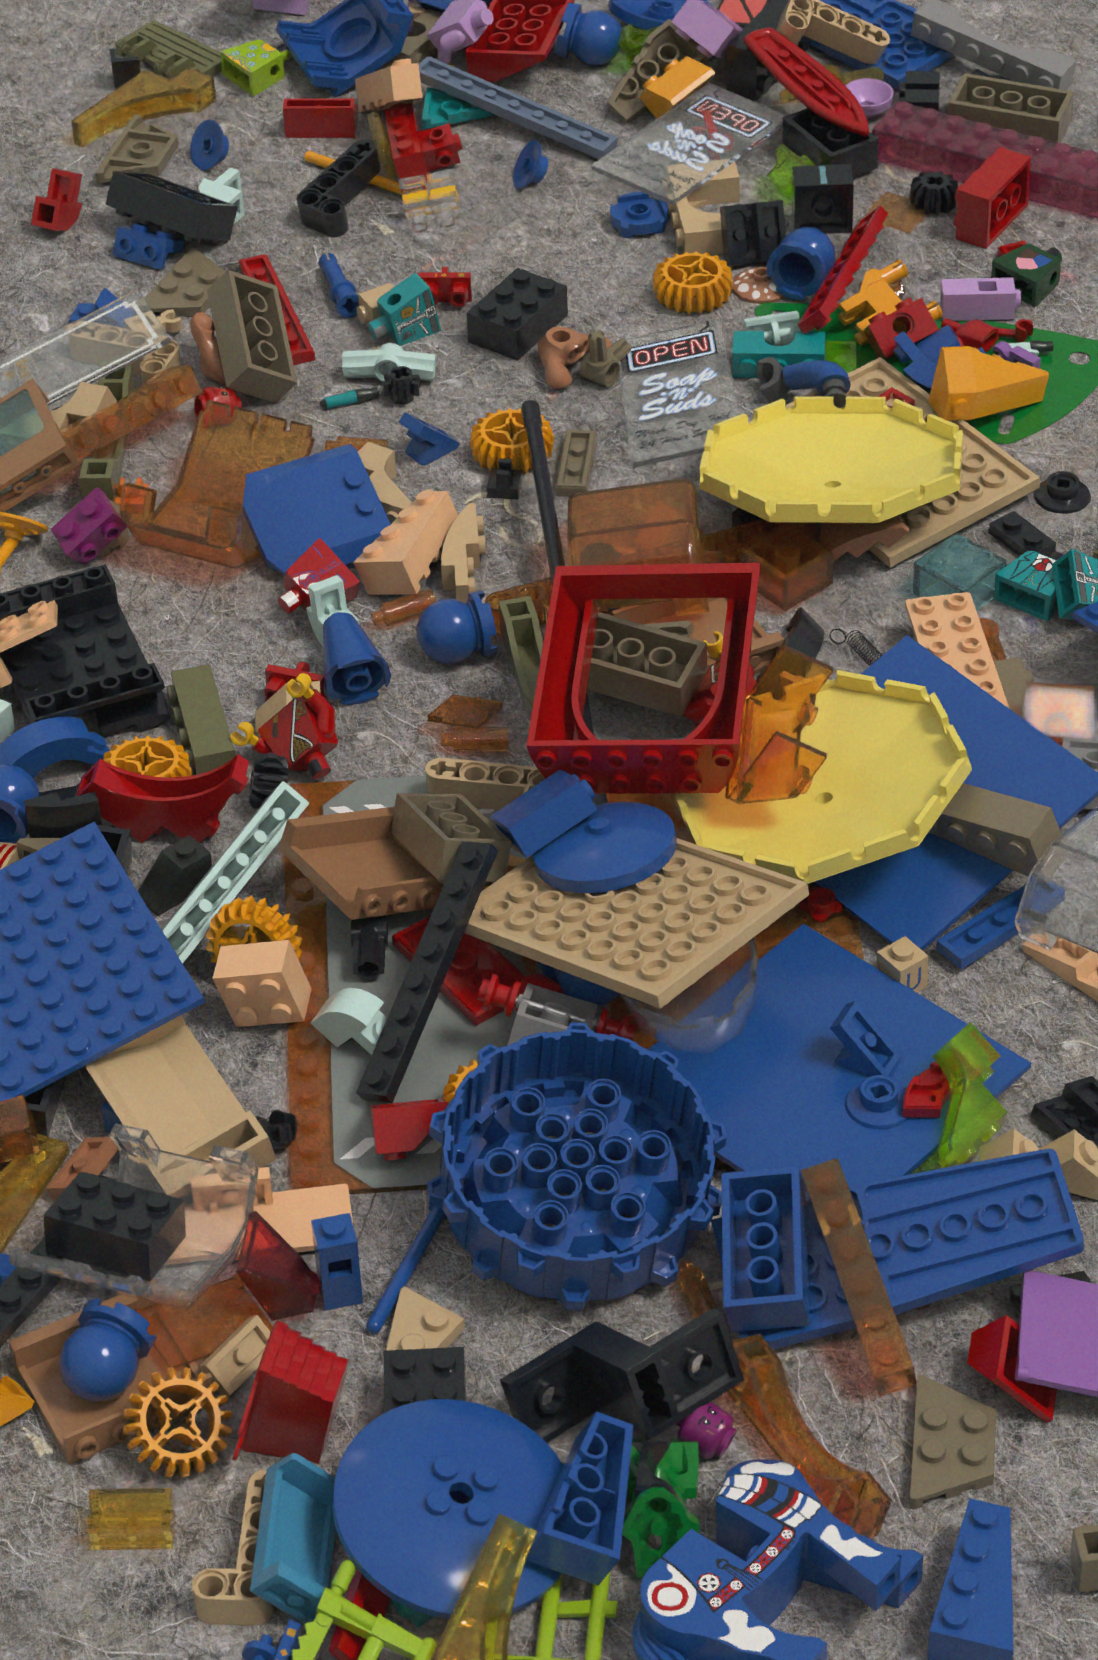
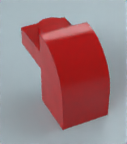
M52 168L47 197H35L31 225L55 231H67L77 221L83 203L78 202L82 174Z

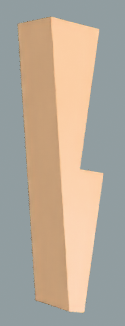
M1048 927L1043 928L1022 944L1024 953L1098 1002L1097 948Z

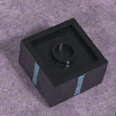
M851 164L792 166L793 229L811 227L825 234L852 233L854 181Z

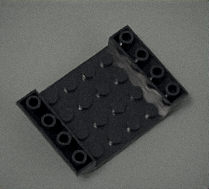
M106 564L0 593V621L10 615L19 617L27 613L32 605L40 601L48 603L55 600L58 606L56 627L0 653V657L12 677L10 686L28 725L54 717H77L157 694L165 689L164 682L155 663H147L118 604L115 582Z

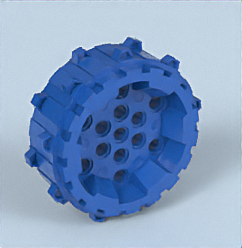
M571 1022L564 1031L541 1032L520 1038L519 1041L506 1047L504 1045L499 1048L488 1044L477 1053L478 1067L466 1075L458 1086L454 1099L449 1102L444 1111L436 1112L432 1115L429 1136L442 1144L440 1175L427 1182L426 1190L429 1205L443 1208L450 1222V1229L458 1243L474 1258L472 1272L483 1281L494 1277L502 1282H507L513 1288L542 1299L543 1297L558 1299V1302H562L566 1310L583 1311L589 1300L602 1299L603 1301L615 1299L634 1293L636 1289L647 1284L656 1283L666 1287L675 1281L679 1271L676 1262L681 1257L684 1258L698 1236V1230L705 1231L712 1217L720 1213L722 1192L711 1185L715 1164V1155L713 1153L725 1147L727 1140L724 1124L710 1120V1116H707L702 1105L703 1101L694 1086L677 1071L679 1059L669 1051L661 1053L651 1052L638 1045L637 1042L624 1037L595 1033L589 1029L586 1023ZM584 1132H592V1133H594V1134H593V1135H589V1134H586V1133H584ZM547 1136H553V1137H556L557 1139H550V1138H547ZM609 1158H617L619 1161H613ZM572 1162H578L582 1165H574ZM535 1166H536V1167H542V1168H544V1169L540 1170V1169H535V1168H532V1167H535ZM495 1171H503V1172H505V1173H504V1174H498V1173H495ZM602 1188L606 1189L607 1191L601 1192L596 1189ZM557 1193H567L568 1196H561ZM621 1215H630L633 1218H625ZM549 1223L555 1225L556 1227H547L543 1224Z

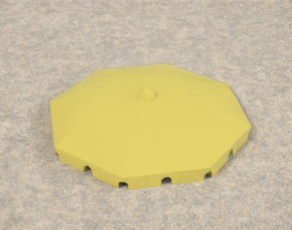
M794 397V405L791 408H786L785 400L780 399L754 409L753 419L750 423H748V415L743 413L714 424L713 430L708 429L704 445L705 451H703L700 464L699 485L701 490L772 523H880L960 490L963 430L959 431V425L933 414L927 415L926 423L923 419L922 409L898 399L893 401V408L887 407L886 397H846V405L843 408H837L834 405V397Z
M837 670V679L829 680L826 678L825 671L784 684L785 693L780 698H774L771 690L745 698L738 762L731 779L720 793H671L693 844L809 884L919 846L972 771L967 750L953 724L950 725L948 715L935 692L928 695L926 686L887 679L884 683L885 689L877 685L876 679L873 676Z

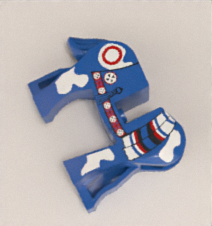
M773 1459L741 1462L727 1472L716 1500V1543L690 1529L645 1573L640 1587L641 1609L634 1621L632 1630L635 1656L637 1660H827V1643L818 1637L789 1634L770 1626L792 1601L803 1581L806 1580L855 1595L874 1611H877L882 1604L899 1609L922 1582L923 1555L913 1549L889 1548L876 1543L864 1535L857 1534L851 1526L837 1519L823 1506L802 1473L795 1466Z

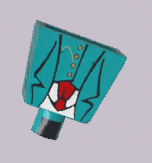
M1035 551L1025 552L996 573L994 600L1048 622L1058 607L1052 564L1062 557L1063 554L1052 552L1047 557Z

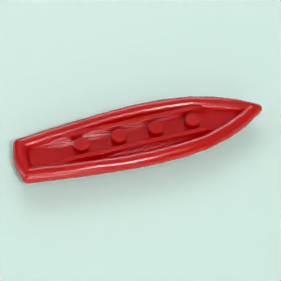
M773 28L758 29L744 36L743 42L779 83L804 106L836 126L865 137L869 135L866 115L856 97L846 85L817 60Z

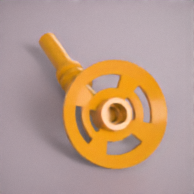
M0 512V528L5 530L3 537L6 538L0 547V573L2 566L15 550L18 542H22L23 536L48 533L49 528L38 521L23 516Z

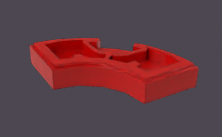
M973 1054L955 1055L931 1063L930 1068L922 1072L918 1077L914 1076L904 1094L902 1117L940 1118L942 1106L950 1097L960 1092L974 1091L976 1078Z

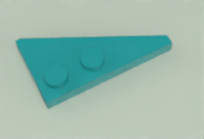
M427 87L421 129L494 116L495 114L450 96L436 88Z

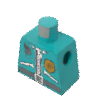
M417 273L412 274L379 297L377 305L380 317L367 323L374 339L388 334L397 345L401 346L442 331L431 289Z
M1070 549L1052 564L1059 618L1064 620H1075L1072 618L1074 611L1098 602V559Z

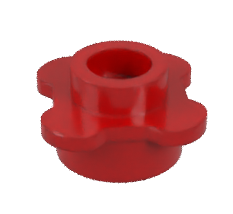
M817 887L809 891V896L799 903V908L802 911H807L815 922H824L831 914L840 913L842 911V904L835 901V894L832 890L825 887Z

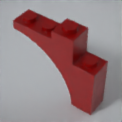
M238 754L229 762L211 771L198 775L170 778L130 772L99 759L81 777L76 796L95 791L99 800L101 817L117 828L130 830L131 836L141 843H144L152 834L158 835L164 827L182 839L190 835L200 843L206 837L209 839L213 837L220 826V821L218 820L220 811L225 807L228 799L233 794L238 795L245 788L248 782L246 773L249 761Z

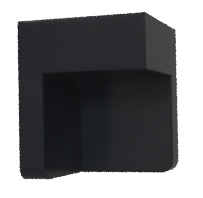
M115 48L109 49L115 91L143 88L139 58L117 59Z

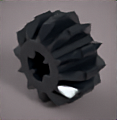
M932 170L929 173L920 172L919 176L914 177L911 183L909 196L911 205L915 206L916 211H925L926 215L934 213L938 216L940 212L949 213L950 209L956 208L955 193L958 188V181L954 180L951 174L944 175L943 171L938 173Z
M272 753L257 754L252 763L249 803L252 808L258 809L282 781L288 783L289 763L285 757Z

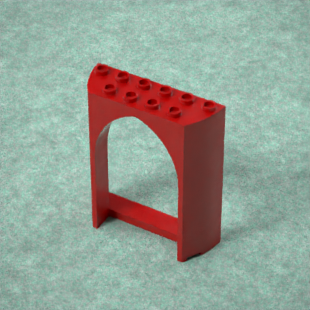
M760 563L556 566L526 745L533 763L544 778H548L561 769L570 775L576 774L580 781L585 779L595 794L720 793L731 779L738 762L760 577ZM728 598L716 695L709 712L702 722L684 739L598 740L590 732L583 720L598 620L596 599Z

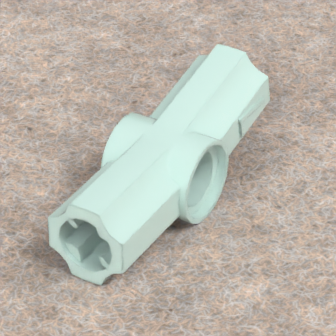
M394 343L384 344L379 350L343 351V376L346 379L377 377L384 382V375H389L391 369L398 366H406L412 370L413 375H420L421 381L433 382L437 357L435 354L404 351L399 345Z

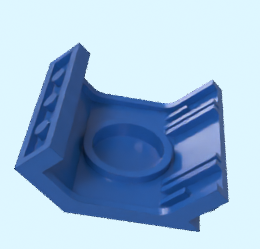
M344 0L312 23L306 24L278 20L276 32L311 84L319 89L328 88L335 98L356 84V78L372 73L401 53L413 14L403 0Z

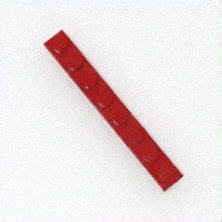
M881 205L858 221L838 255L834 266L828 272L798 323V327L804 334L813 328H816V330L822 329L831 320L829 315L838 308L839 304L837 301L846 294L845 288L854 280L852 275L861 268L862 264L860 262L869 254L868 248L876 242L877 238L875 236L884 228L883 222L888 213Z

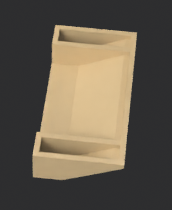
M183 1015L84 1066L169 1196L179 1197L193 1193L192 1176L263 1168L276 1160L268 1135L251 1110L245 1112L187 1027Z

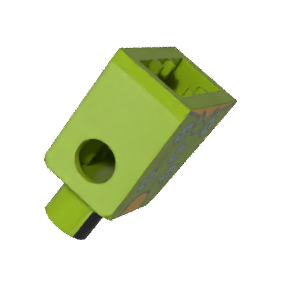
M261 39L220 51L222 75L251 96H256L283 79V62L290 59V51L284 44L273 48Z

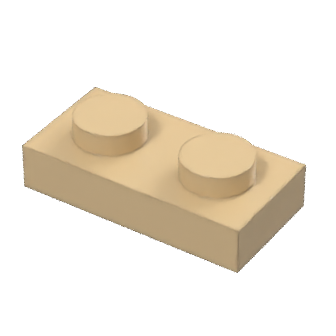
M258 1315L249 1317L199 1366V1369L204 1374H211L213 1383L216 1382L219 1385L217 1392L221 1396H230L259 1366L271 1332Z

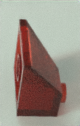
M257 1211L249 1212L236 1269L237 1274L272 1321L314 1312L316 1297L320 1292V1281L317 1274L311 1271L303 1258Z

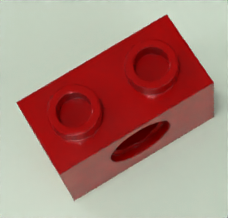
M909 297L895 305L897 311L886 315L885 311L868 319L870 325L863 331L878 358L881 357L886 360L895 355L893 352L896 348L894 346V338L898 333L893 329V321L898 320L905 324L906 334L914 344L939 330L922 297L914 302Z

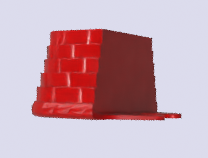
M276 1321L255 1375L252 1390L237 1435L239 1440L232 1460L237 1461L241 1450L245 1452L269 1454L276 1457H286L291 1453H296L308 1461L319 1464L338 1407L349 1359L337 1356L336 1352L326 1350L325 1346L315 1344L314 1339L304 1337L302 1332L290 1329L285 1322Z

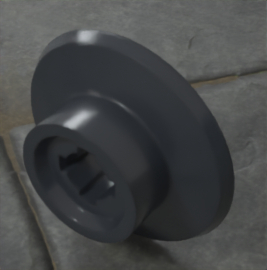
M1058 471L1052 473L1048 479L1040 483V488L1034 491V499L1040 507L1047 511L1069 514L1078 512L1088 506L1091 501V493L1075 474L1067 471Z

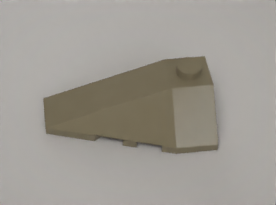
M671 19L665 21L649 34L639 55H636L626 76H623L608 100L607 105L626 123L649 110L639 98L645 90L643 85L654 75L659 78L665 74L664 68L673 60L677 59L680 62L688 56L707 66L708 57L697 49L698 44L692 39L688 42L675 32L678 27L671 22Z

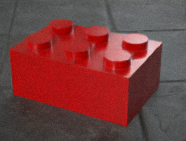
M999 147L991 156L986 158L977 171H973L970 178L963 185L957 188L955 193L957 213L954 217V226H956L955 239L987 249L1026 209L1029 198L1030 156Z

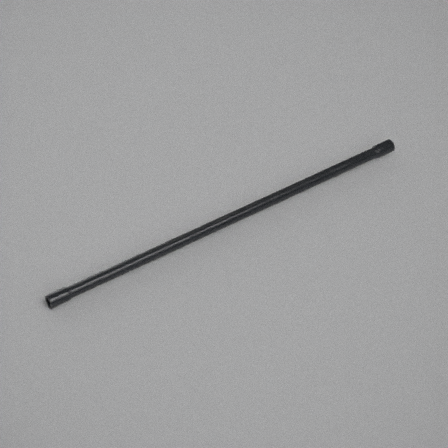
M528 400L521 405L524 429L527 434L553 587L556 566H565L542 433L540 407L536 401ZM586 692L583 720L594 735L588 694ZM595 794L596 797L592 799L596 805L608 803L607 794Z

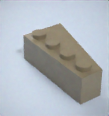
M965 783L961 785L928 832L1047 886L1069 856L1051 807Z

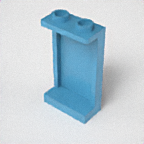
M291 1453L266 1470L250 1592L305 1624L314 1621L323 1591L326 1587L329 1588L336 1529L332 1509V1492L335 1477L300 1455Z

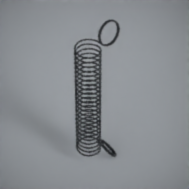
M833 629V630H831V632L834 631V630H839V631H841V632L844 634L845 640H846L847 636H846V634H845L841 629ZM830 632L829 637H830V639H831L832 642H834V643H836V644H842V643L845 642V640H844L843 642H840V643H839V642H835V641L831 638V632ZM860 633L858 634L860 637L856 639L859 638L858 641L861 640L860 643L863 642V644L857 648L858 645L855 646L853 642L850 645V640L848 645L868 666H871L874 662L870 658L867 659L871 653L874 652L876 654L874 658L877 657L876 660L879 659V656L883 655Z

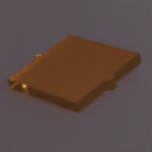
M886 192L877 202H873V207L865 214L866 216L881 205L888 213L883 225L911 233L919 223H923L926 216L924 208L916 210L915 204H911L910 198Z
M451 695L427 715V721L448 724L449 726L479 729L503 708V702L481 699V697L473 698Z

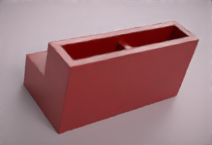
M284 98L283 119L285 138H355L358 112L354 98Z

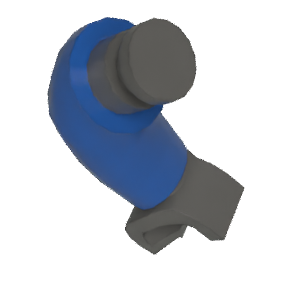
M772 357L757 361V371L755 373L765 383L760 385V391L769 403L784 397L790 390L817 389L818 393L823 397H834V405L837 408H841L846 404V393L850 390L851 382L847 372L837 363L814 360L788 365L783 368L778 360Z

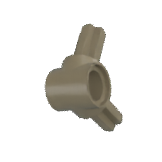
M601 330L597 332L592 331L588 335L590 352L582 359L580 376L603 386L611 387L616 382L620 373L619 362L631 351V345L627 343L625 338H620L607 350L604 332Z

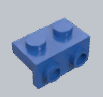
M134 222L132 227H117L112 254L114 257L156 269H164L167 253L182 252L184 240L174 238V234L163 232L160 229L157 230V233L149 231V225Z

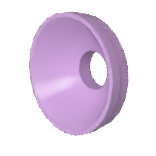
M866 78L854 80L846 84V87L853 93L863 108L867 120L875 119L877 115L882 114L892 105L893 89L886 82Z

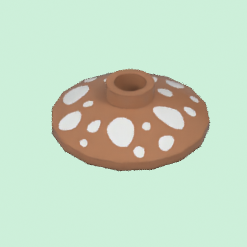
M767 267L749 268L734 277V294L744 301L762 304L776 302L785 298L784 295L777 292V286L772 281L771 276H767Z

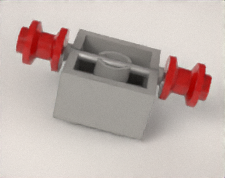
M492 974L491 980L483 979L477 1000L483 1001V1010H488L492 1005L504 1008L505 1016L511 1018L515 1004V1008L518 1009L507 1046L519 1041L520 1038L533 1034L564 1031L571 1022L586 1023L590 1030L594 1031L596 1029L595 1033L613 1034L629 1040L633 1039L636 1025L629 1024L632 1016L626 1015L620 1021L610 1018L609 1009L603 1008L598 1022V1018L595 1017L598 1008L597 1004L529 983L524 995L519 994V997H517L521 982L515 981L511 986L500 984L499 976L496 974Z

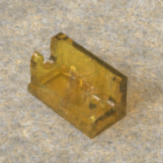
M172 1488L89 1489L88 1499L91 1516H87L91 1550L173 1549L176 1513Z

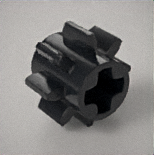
M398 366L391 369L389 375H384V396L391 395V400L394 403L400 405L408 404L413 401L414 396L420 395V375H413L409 367Z

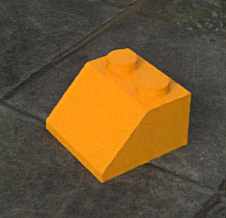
M688 56L680 62L675 59L664 68L665 74L659 78L654 75L644 83L643 87L645 90L639 98L661 124L704 90L715 74L712 68Z

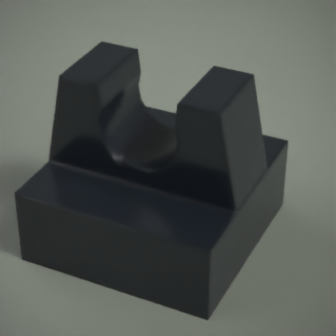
M499 458V469H491L487 484V498L518 500L523 481L522 470H513L512 459Z

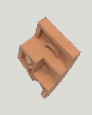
M901 515L875 524L822 523L816 561L827 568L847 551L858 558L878 541L889 548L909 532V528L902 523L903 518Z

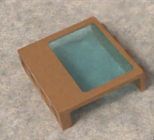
M34 378L0 399V512H6L81 465L77 456L65 442L47 405L50 402L49 398Z

